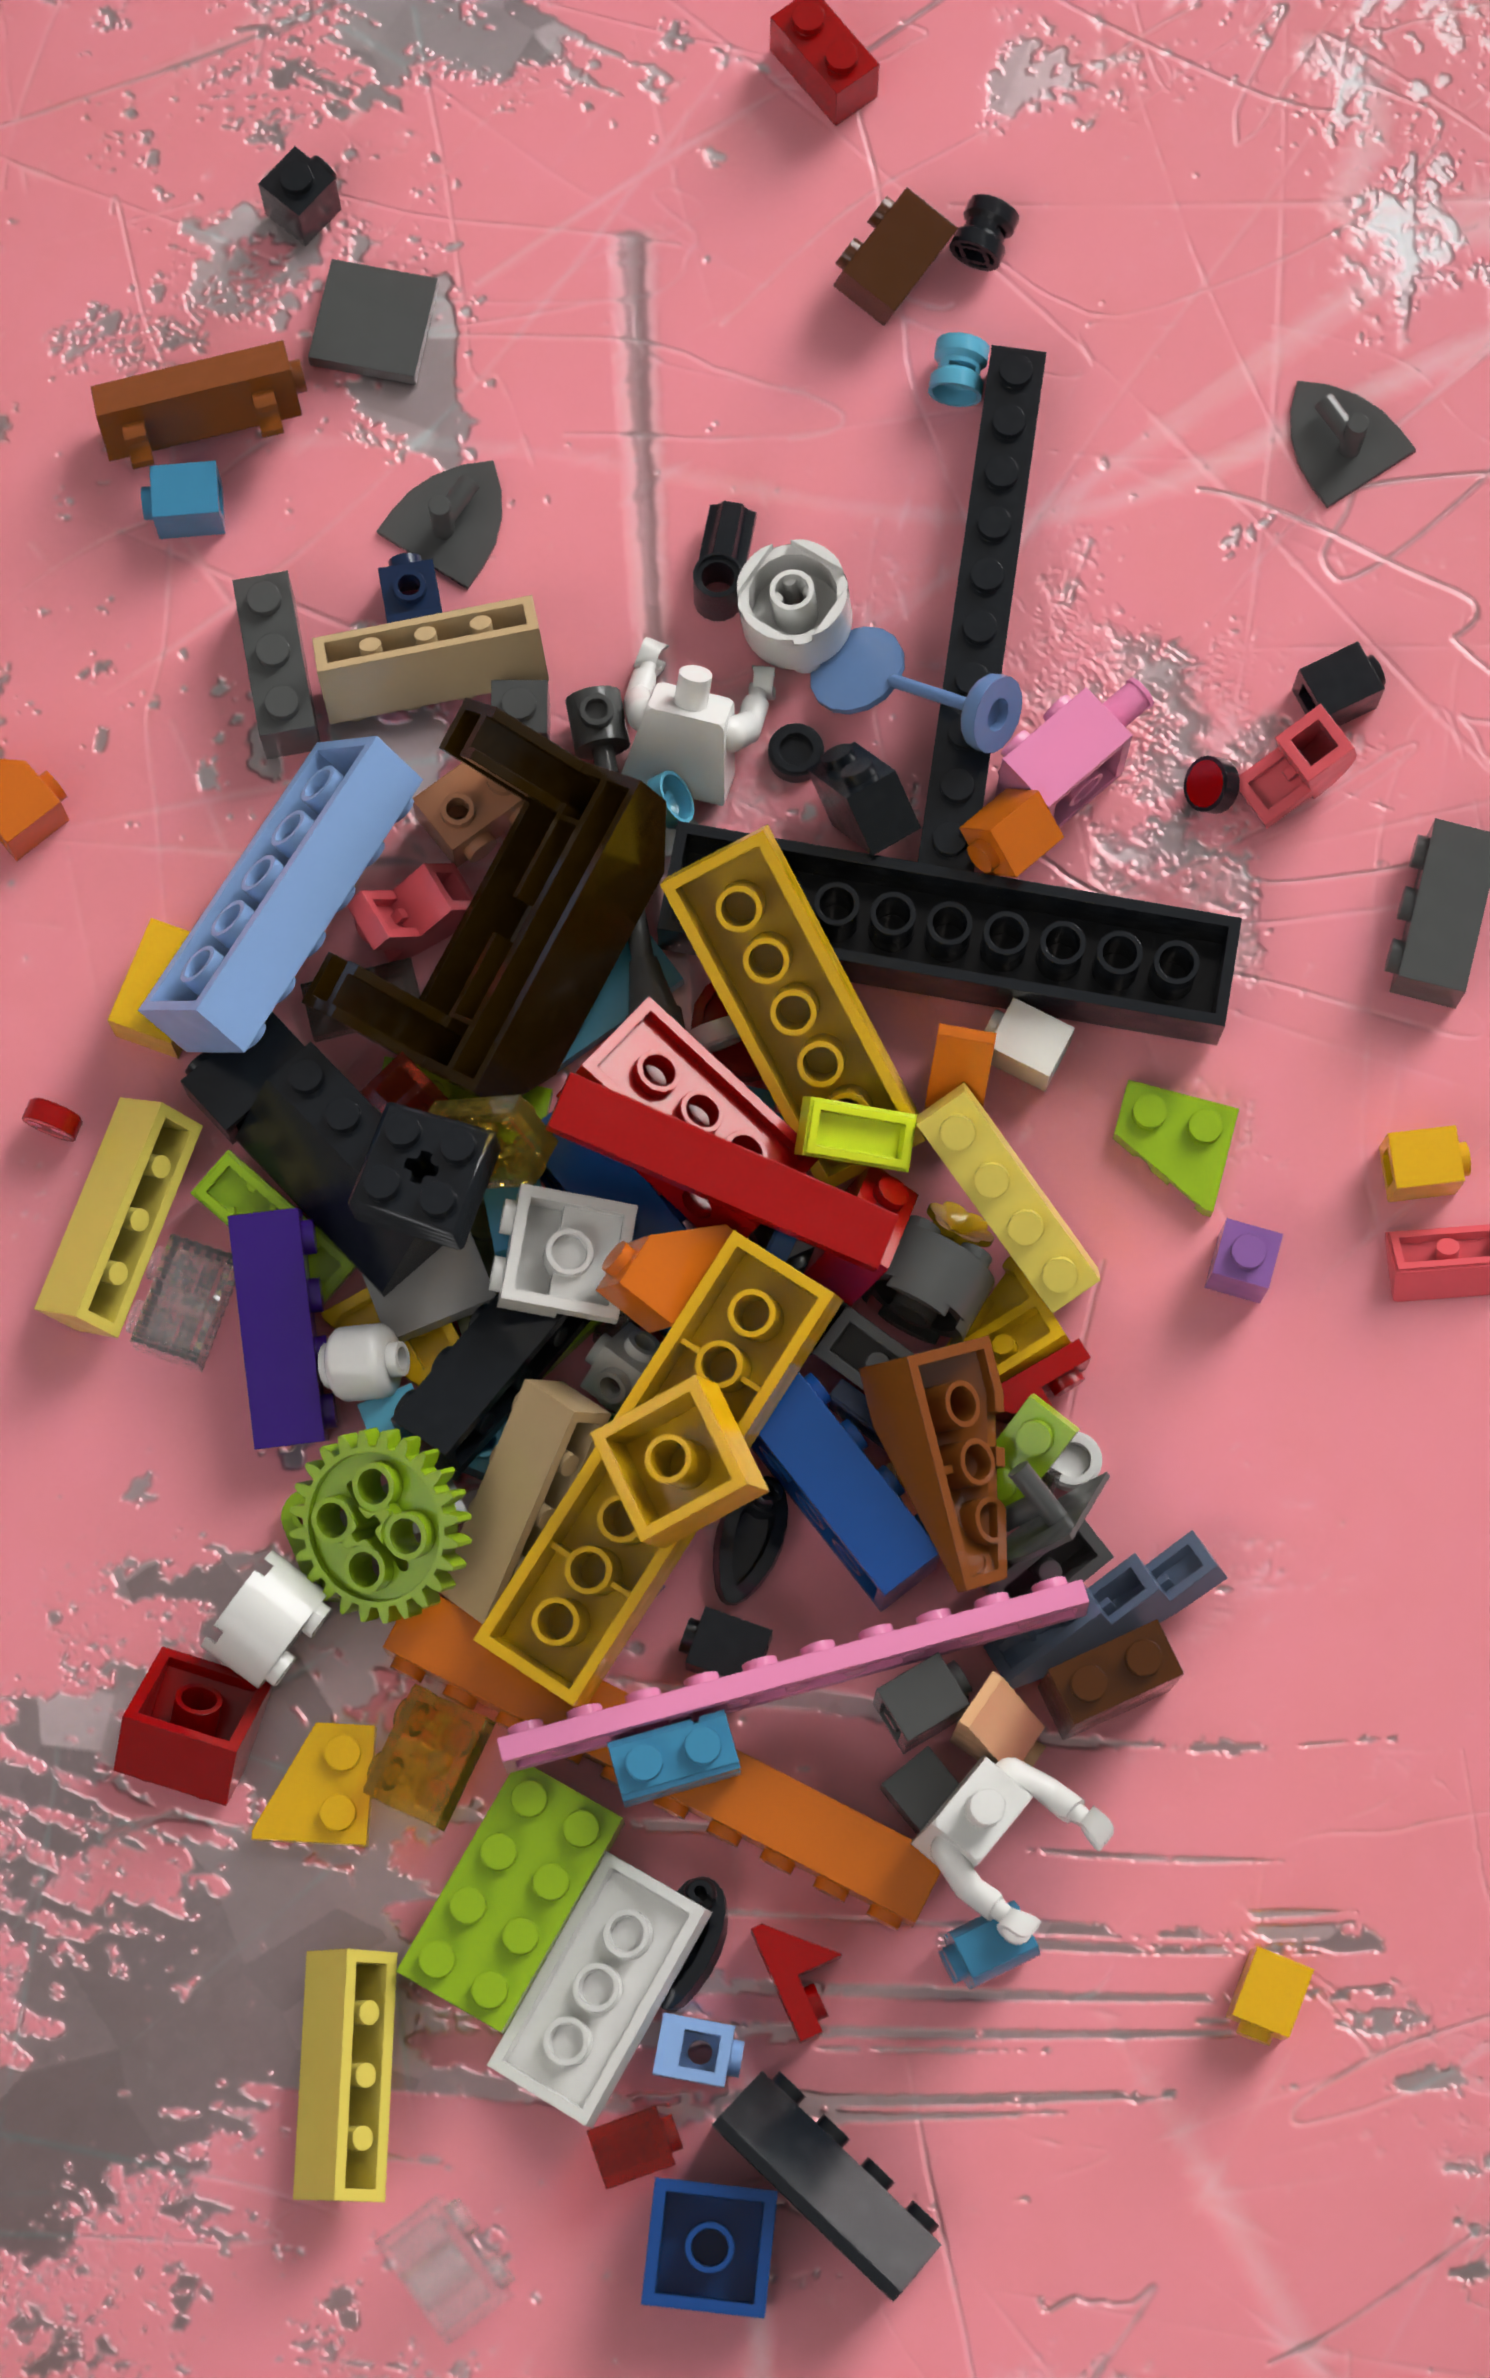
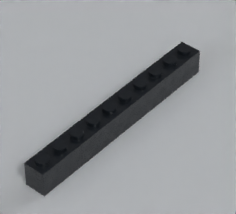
M992 345L943 682V690L967 697L973 685L982 677L990 673L1002 674L1047 352ZM940 704L918 862L974 872L975 864L971 861L967 852L969 845L959 827L983 808L990 753L977 751L965 742L961 732L962 710Z

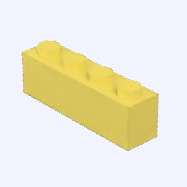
M965 1082L917 1115V1126L1052 1314L1101 1281L1096 1264Z
M119 1098L34 1307L35 1310L76 1331L114 1338L119 1337L203 1125L163 1102Z
M359 1949L306 1951L293 2200L385 2202L398 1955L396 1952Z

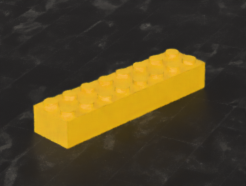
M733 1230L613 1420L693 1375H697L719 1385L750 1449L844 1300ZM595 1447L473 1640L571 1706L586 1705L591 1700L697 1531L665 1549L641 1543Z

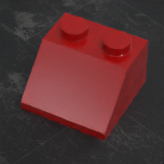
M162 1646L122 1716L113 1771L138 1778L144 1782L154 1783L189 1794L198 1799L227 1806L246 1769L273 1686L265 1681L257 1689L227 1666Z

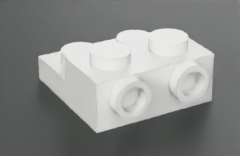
M521 1183L516 1200L505 1198L500 1220L499 1233L510 1236L506 1257L494 1256L488 1290L499 1292L497 1307L555 1318L557 1314L616 1324L619 1319L620 1309L595 1290L606 1274L602 1270V1265L609 1253L620 1242L625 1241L628 1243L632 1241L638 1205Z

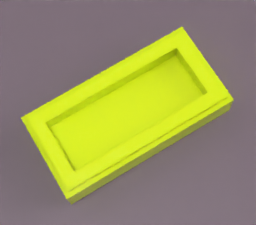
M803 1096L794 1154L909 1173L917 1114Z

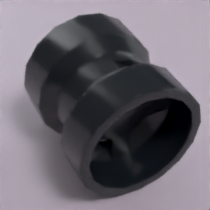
M986 194L973 195L969 199L964 211L966 223L964 226L959 227L953 235L949 245L950 251L954 257L969 267L982 271H993L1000 266L1005 254L1004 239L1010 238L1014 234L1019 222V214L1010 204L997 197Z

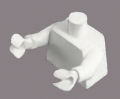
M645 637L633 666L636 669L632 672L624 696L623 705L627 721L637 733L621 774L639 779L647 785L648 780L653 776L666 770L673 771L686 783L693 799L724 806L735 776V752L758 740L769 708L768 700H775L776 689L773 686L775 667L752 665L754 674L753 682L749 683V695L745 696L739 713L735 714L734 702L730 698L710 693L712 673L702 666L686 665L679 669L677 685L665 682L656 684V676H659L666 666V662L658 659V656L669 645Z
M983 1755L910 1844L938 1867L959 1899L988 1921L992 1919L998 1921L999 1923L996 1925L997 1930L1007 1942L1013 1945H1021L1031 1938L1042 1921L1029 1913L1011 1908L1003 1899L1002 1894L983 1881L974 1868L988 1854L1033 1797L1065 1823L1072 1822L1077 1824L1097 1851H1100L1113 1836L1114 1827L1110 1819L1095 1806L1090 1810L1084 1806V1799L1046 1773L1017 1758H1003L994 1764Z

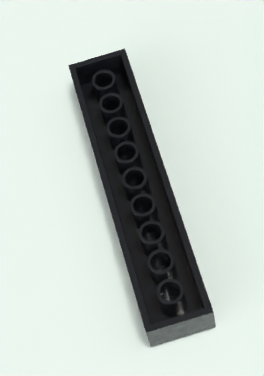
M678 821L667 877L750 833ZM775 838L850 982L1008 1009L1014 997L1055 1018L1217 1045L1220 1040L1227 1017L1242 922L1240 917ZM664 894L657 927L658 946L662 950L697 955Z

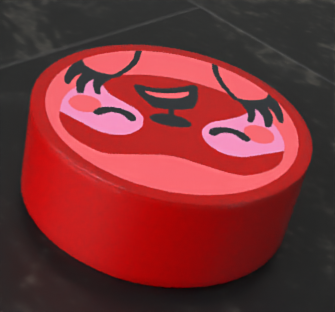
M42 1098L30 1099L22 1116V1120L31 1127L47 1135L69 1142L76 1140L83 1124L81 1117L72 1110Z

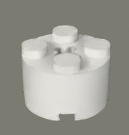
M803 539L790 540L791 544L774 548L771 544L755 552L745 563L738 576L737 604L744 636L754 653L765 662L779 668L795 670L799 673H811L817 670L822 663L832 658L848 639L853 621L848 582L837 557L820 544Z
M273 1550L264 1558L273 1565L266 1576L254 1570L214 1624L215 1627L223 1632L218 1641L216 1642L210 1637H206L201 1644L204 1650L257 1689L265 1681L272 1686H277L298 1658L289 1650L302 1632L309 1638H313L333 1611L323 1601L326 1597L322 1592L324 1588L315 1581L311 1582L306 1578V1574Z

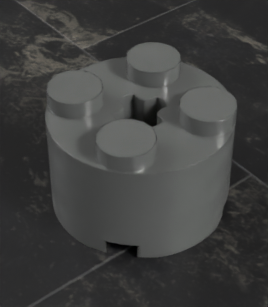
M911 1215L889 1269L861 1297L867 1304L871 1295H873L882 1304L878 1315L892 1326L912 1337L936 1345L940 1336L952 1338L950 1345L963 1342L994 1286V1277L988 1269L992 1262V1257L975 1244L963 1242L961 1245L940 1235V1229L928 1219Z

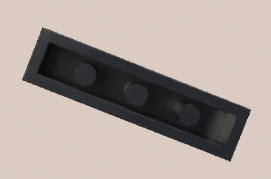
M498 1292L490 1303H484L478 1307L470 1319L468 1329L453 1346L445 1347L438 1354L432 1365L431 1372L417 1389L409 1390L399 1400L391 1421L394 1428L400 1429L401 1440L416 1435L421 1437L419 1454L423 1451L437 1448L440 1453L434 1467L437 1470L453 1467L455 1472L451 1479L456 1481L508 1420L512 1411L513 1400L521 1390L524 1380H541L591 1320L557 1314L555 1318L499 1308L497 1307Z

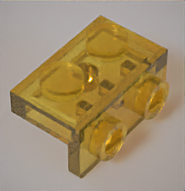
M521 1095L434 1101L428 1111L432 1114L489 1129L496 1133L501 1151L487 1189L520 1187L521 1183L536 1184L537 1180L544 1173L546 1164L559 1142L553 1133L545 1130L546 1125L536 1114L533 1105Z
M414 1684L408 1697L400 1702L395 1711L394 1726L382 1751L375 1755L369 1765L367 1782L363 1792L393 1810L445 1832L496 1723L484 1715L441 1698L427 1688Z

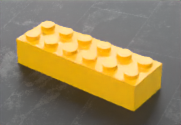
M768 824L671 874L660 883L665 896L785 1123L796 1133L798 1131L803 1096L919 1114ZM917 1121L913 1147L926 1141L925 1136L917 1126ZM819 1159L810 1170L814 1178L836 1187L861 1174L868 1166Z

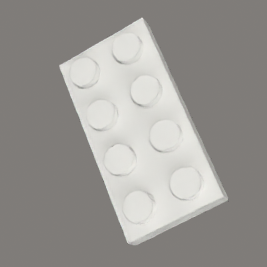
M606 1851L487 2066L584 2126L593 2128L712 1912Z

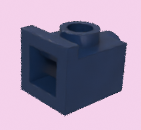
M402 553L390 558L388 561L389 566L378 568L387 623L442 613L433 559L422 560L421 556L417 553ZM418 590L413 595H405L401 593L406 591Z

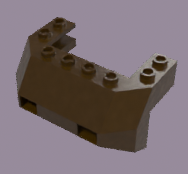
M465 698L439 749L525 801L419 999L360 965L346 961L328 952L301 1003L388 1051L502 1109L557 1074L661 880L665 868L666 801L643 781L584 762L498 707Z

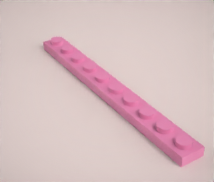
M1053 1577L1034 1584L1031 1587L1033 1593L1011 1599L1007 1592L990 1594L976 1600L973 1603L974 1609L952 1614L950 1608L935 1609L919 1615L916 1618L917 1624L897 1630L893 1629L892 1624L876 1625L859 1632V1640L838 1646L835 1645L834 1640L814 1642L800 1649L801 1656L779 1662L774 1655L755 1658L741 1666L742 1672L720 1678L716 1671L696 1674L683 1681L684 1688L662 1694L658 1687L641 1689L625 1696V1704L602 1709L600 1703L582 1705L569 1710L566 1713V1720L544 1725L542 1719L523 1721L509 1727V1735L496 1738L501 1759L507 1774L607 1747L608 1742L688 1719L697 1722L699 1721V1716L723 1709L725 1714L923 1661L938 1652L940 1655H945L1084 1617L1087 1614L1089 1599L1083 1579L1067 1583L1066 1577Z

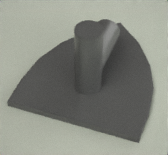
M1297 381L1290 410L1291 442L1299 468L1310 487L1326 508L1332 506L1416 451L1402 430L1380 408L1359 395L1328 384Z
M494 460L464 464L433 475L407 493L378 528L377 534L408 553L419 554L422 560L433 559L435 570L468 590L484 568L496 546L502 521V490Z
M1024 1461L1014 1467L1008 1476L1025 1497L1006 1506L1007 1532L1017 1528L1007 1537V1565L1031 1560L1073 1540L1110 1478L1108 1472L1091 1479L1057 1499L1028 1461Z

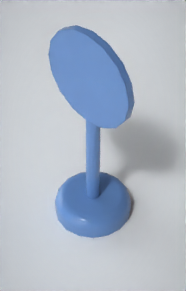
M864 626L852 629L843 647L832 658L822 663L817 670L810 673L811 689L817 701L833 713L850 715L867 711L884 701L894 689L962 710L961 732L964 740L973 749L983 753H995L1005 746L1018 725L1022 709V693L1018 682L1004 674L990 673L982 677L973 685L967 697L902 676L905 669L904 651L896 637L882 628Z

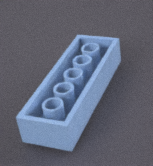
M378 736L317 742L138 1011L185 1052L245 1053L246 1050L252 1048L264 1035L266 1030L265 1021L276 1004L283 1001L294 989L296 984L295 975L305 960L317 952L326 938L325 930L335 914L345 908L354 897L356 891L354 885L365 868L372 865L382 854L385 848L383 841L393 825L404 818L411 810L414 803L412 796L423 779Z

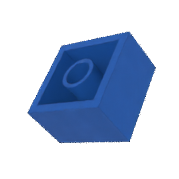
M655 2177L641 2305L765 2319L778 2191Z

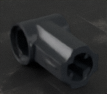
M723 501L709 507L699 561L693 570L694 605L698 613L712 621H725L739 612L737 580L741 569L749 559L757 520L756 512L747 509L742 503ZM713 582H723L728 584L730 588L723 592H713L708 590L706 586Z

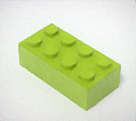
M535 1767L510 1773L396 1972L504 2034L606 1851L610 1852L625 1825L623 1818Z

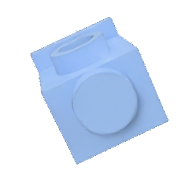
M663 2012L652 2074L653 2076L725 2088L727 2076L739 2078L745 2041L733 2039L734 2025ZM696 2041H705L712 2048V2056L705 2064H696L689 2058V2048Z

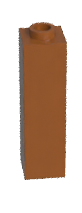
M283 340L90 386L96 418L109 462L130 457L133 469L154 465L152 451L260 426L263 438L283 434L284 430L281 420L302 416L297 394L308 391L300 359L288 360Z

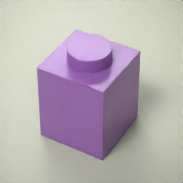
M1227 1218L1218 1235L1204 1288L1261 1303L1270 1286L1283 1234Z

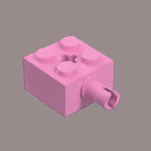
M1131 677L1124 686L1104 703H1101L1087 687L1072 699L1068 695L1062 696L1045 712L1043 719L1046 722L1031 734L1026 730L1021 731L1003 748L1001 752L1003 758L1001 767L998 770L999 778L995 797L1006 788L1039 790L1060 828L1122 775L1133 737L1126 727L1145 710H1149L1153 706L1154 700L1152 695L1140 681Z

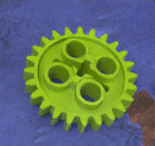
M377 1427L360 1430L358 1434L354 1432L338 1436V1443L322 1446L319 1449L322 1459L307 1462L305 1465L308 1474L313 1480L296 1483L294 1487L299 1494L306 1498L305 1503L292 1506L289 1510L295 1516L303 1519V1527L290 1531V1537L305 1540L306 1548L301 1550L295 1558L296 1561H312L314 1567L306 1578L311 1582L323 1579L326 1582L322 1591L326 1595L323 1601L341 1596L340 1613L345 1615L359 1610L361 1622H368L380 1617L382 1623L386 1624L400 1620L401 1617L407 1619L422 1614V1608L425 1609L438 1605L441 1602L438 1592L447 1591L456 1586L453 1577L448 1571L452 1572L465 1568L467 1564L461 1556L455 1553L456 1548L472 1544L470 1537L458 1532V1524L472 1519V1515L465 1511H456L455 1502L460 1500L466 1494L465 1489L449 1490L446 1484L452 1478L455 1469L450 1467L437 1470L434 1466L440 1451L436 1448L419 1454L421 1437L416 1435L401 1440L400 1429L397 1428L381 1431V1433ZM382 1473L388 1481V1494L383 1491L381 1486ZM341 1508L345 1511V1514L347 1516L346 1527L343 1525L340 1519ZM414 1522L418 1525L421 1532L420 1544L416 1541L413 1534ZM372 1557L378 1562L379 1577L372 1568Z

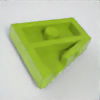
M1128 1080L1112 1139L1132 1156L1143 1159L1149 1165L1150 1171L1166 1185L1171 1183L1195 1204L1194 1208L1200 1214L1211 1217L1239 1109Z

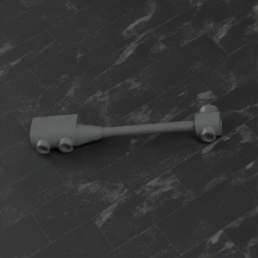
M593 686L570 694L566 698L565 703L575 755L581 759L594 760V765L619 773L615 755L626 751L630 747L620 690L613 686ZM644 909L628 939L631 961L629 962L628 1015L625 1020L650 996L685 1029L682 1009L676 1004L658 958L653 954Z

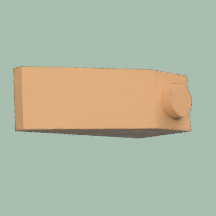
M992 1671L958 1721L950 1739L952 1744L977 1761L984 1755L994 1764L1003 1758L1013 1757L1033 1767L1047 1747L1037 1740L1045 1728L1043 1723L1008 1682L994 1671Z

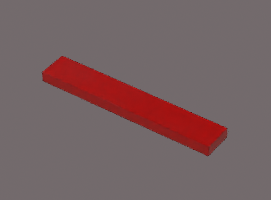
M572 1072L567 1076L545 1129L871 1272L878 1270L899 1218V1215Z

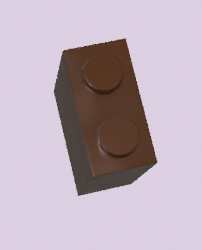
M1158 1619L1048 1669L1038 1685V1689L1064 1741L1169 1692L1184 1675V1672Z

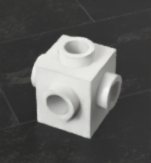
M631 1322L623 1327L614 1337L604 1333L586 1356L585 1361L591 1365V1368L580 1387L594 1396L603 1407L617 1413L661 1344L652 1334L639 1329Z

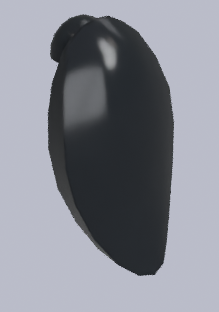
M762 1476L769 1492L723 1516L717 1526L713 1547V1575L717 1595L720 1601L726 1605H737L747 1600L765 1581L782 1551L787 1530L788 1503L784 1488L773 1477Z
M707 1877L690 1879L677 1890L680 1894L710 1910L712 1914L661 2004V2007L666 2011H677L686 2006L711 1975L723 1950L728 1925L726 1897L717 1882Z

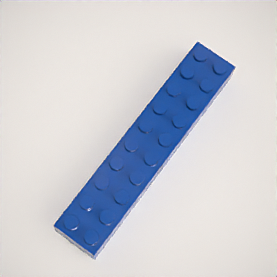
M552 1112L521 1134L529 1166L535 1174L539 1173L540 1180L546 1188L638 1205L632 1241L648 1235L687 1230L683 1224L687 1218L662 1194L659 1196L652 1185L634 1168L546 1131L545 1129ZM671 1327L659 1330L660 1333L664 1336V1338L668 1334ZM798 1372L751 1448L775 1479L779 1481L786 1493L879 1611L882 1612L935 1571L940 1556L918 1513L913 1516L904 1505L900 1496L905 1491L898 1479L885 1465L878 1469L873 1466L863 1451L868 1447V1444L859 1430L847 1418L839 1423L831 1413L827 1404L832 1400L821 1382L811 1372L805 1377Z

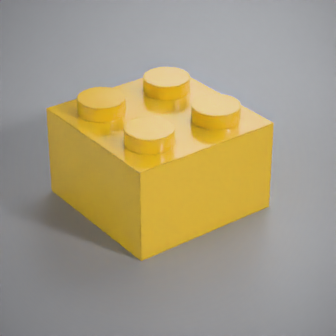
M693 1375L590 1433L641 1543L665 1549L769 1492L719 1385L697 1375Z

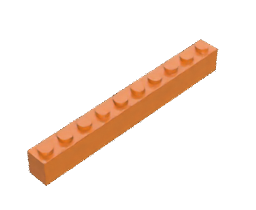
M441 1596V1602L438 1605L425 1609L422 1608V1614L407 1619L401 1617L400 1620H397L382 1647L388 1656L394 1658L390 1665V1668L420 1684L425 1675L446 1685L442 1693L443 1696L473 1711L478 1702L498 1712L494 1722L507 1730L512 1725L527 1720L542 1719L544 1725L566 1720V1713L573 1708L579 1707L571 1706L475 1642L473 1639L481 1628L482 1623ZM603 1680L588 1704L600 1703L602 1709L625 1704V1696L629 1693ZM608 1746L563 1758L579 1765L582 1757H585L603 1766L600 1777L619 1787ZM737 1749L741 1775L654 1799L653 1804L658 1808L682 1820L685 1819L688 1812H691L709 1821L706 1832L729 1845L738 1847L741 1839L763 1849L759 1859L781 1872L791 1875L796 1866L817 1877L812 1887L835 1900L844 1903L848 1894L869 1904L870 1906L866 1912L867 1916L897 1931L902 1922L911 1927L915 1925L941 1873L932 1861L910 1844L913 1841L912 1839Z

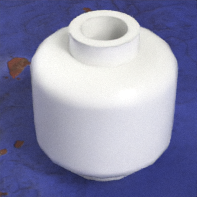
M384 1323L336 1328L328 1337L327 1343L322 1344L318 1353V1372L323 1385L331 1389L335 1396L346 1402L383 1399L392 1396L397 1388H399L402 1377L408 1374L410 1368V1356L406 1344L403 1341H399L394 1331Z

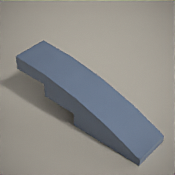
M1191 1530L1145 1565L1134 1553L1089 1588L1084 1584L1089 1599L1086 1616L992 1641L983 1647L1000 1675L1015 1689L1043 1679L1048 1669L1158 1619L1159 1623L1187 1607L1228 1577L1203 1542Z

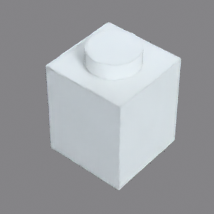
M1013 997L1005 1013L997 1009L994 1011L984 1030L997 1033L991 1065L1045 1092L1071 1044L1075 1027Z

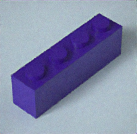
M299 1208L227 1216L254 1450L329 1441L328 1429L338 1428L334 1393L324 1394L323 1383L318 1372V1353L322 1344L327 1343L328 1337L327 1335L317 1336L315 1313L324 1312V1298L320 1277L310 1278L308 1255L317 1254L314 1220H304L303 1211Z

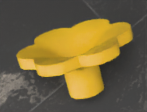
M950 1201L944 1202L943 1205L931 1203L928 1206L926 1213L933 1220L932 1223L940 1229L942 1236L959 1245L963 1242L982 1247H990L992 1245L994 1236L987 1230L989 1225L982 1217L969 1213L959 1204Z

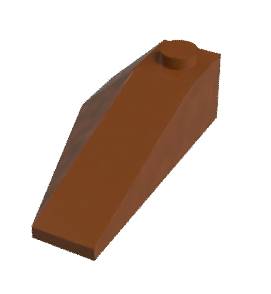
M989 1335L858 1368L873 1427L958 1593L1007 1579L1006 1507L997 1497V1469L1005 1467V1448L996 1446V1414L1004 1413V1393Z

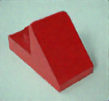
M1076 1339L1001 1383L1004 1393V1413L996 1414V1421L1009 1424L1028 1397L1033 1393L1053 1407L1045 1394L1046 1392L1051 1390L1054 1396L1058 1397L1082 1383L1085 1378L1081 1372L1086 1370L1091 1357L1080 1339Z
M764 1924L751 1928L752 1937L799 2044L821 2035L823 2031L818 2021L828 2017L827 2011L815 1984L812 1983L803 1987L799 1977L840 1959L842 1954Z

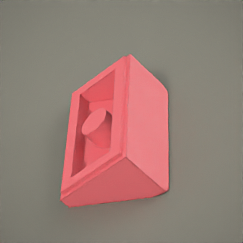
M1490 1224L1385 1232L1390 1288L1394 1301L1405 1302L1490 1295Z

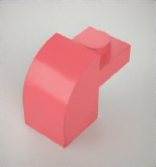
M1321 703L1277 735L1275 740L1278 747L1239 775V793L1267 829L1311 796L1315 799L1350 768L1356 759L1355 747Z
M423 863L393 890H361L352 898L347 907L356 920L355 927L359 936L372 947L373 951L383 950L389 962H396L413 957L452 935L474 895L455 863Z

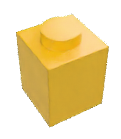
M1456 1125L1387 1133L1379 1146L1388 1202L1455 1195L1465 1182V1176H1470L1471 1174L1469 1147L1467 1142H1459Z
M1259 1946L1250 1949L1225 2018L1239 2023L1236 2030L1237 2034L1266 2046H1270L1273 2037L1279 2040L1290 2038L1314 1969Z

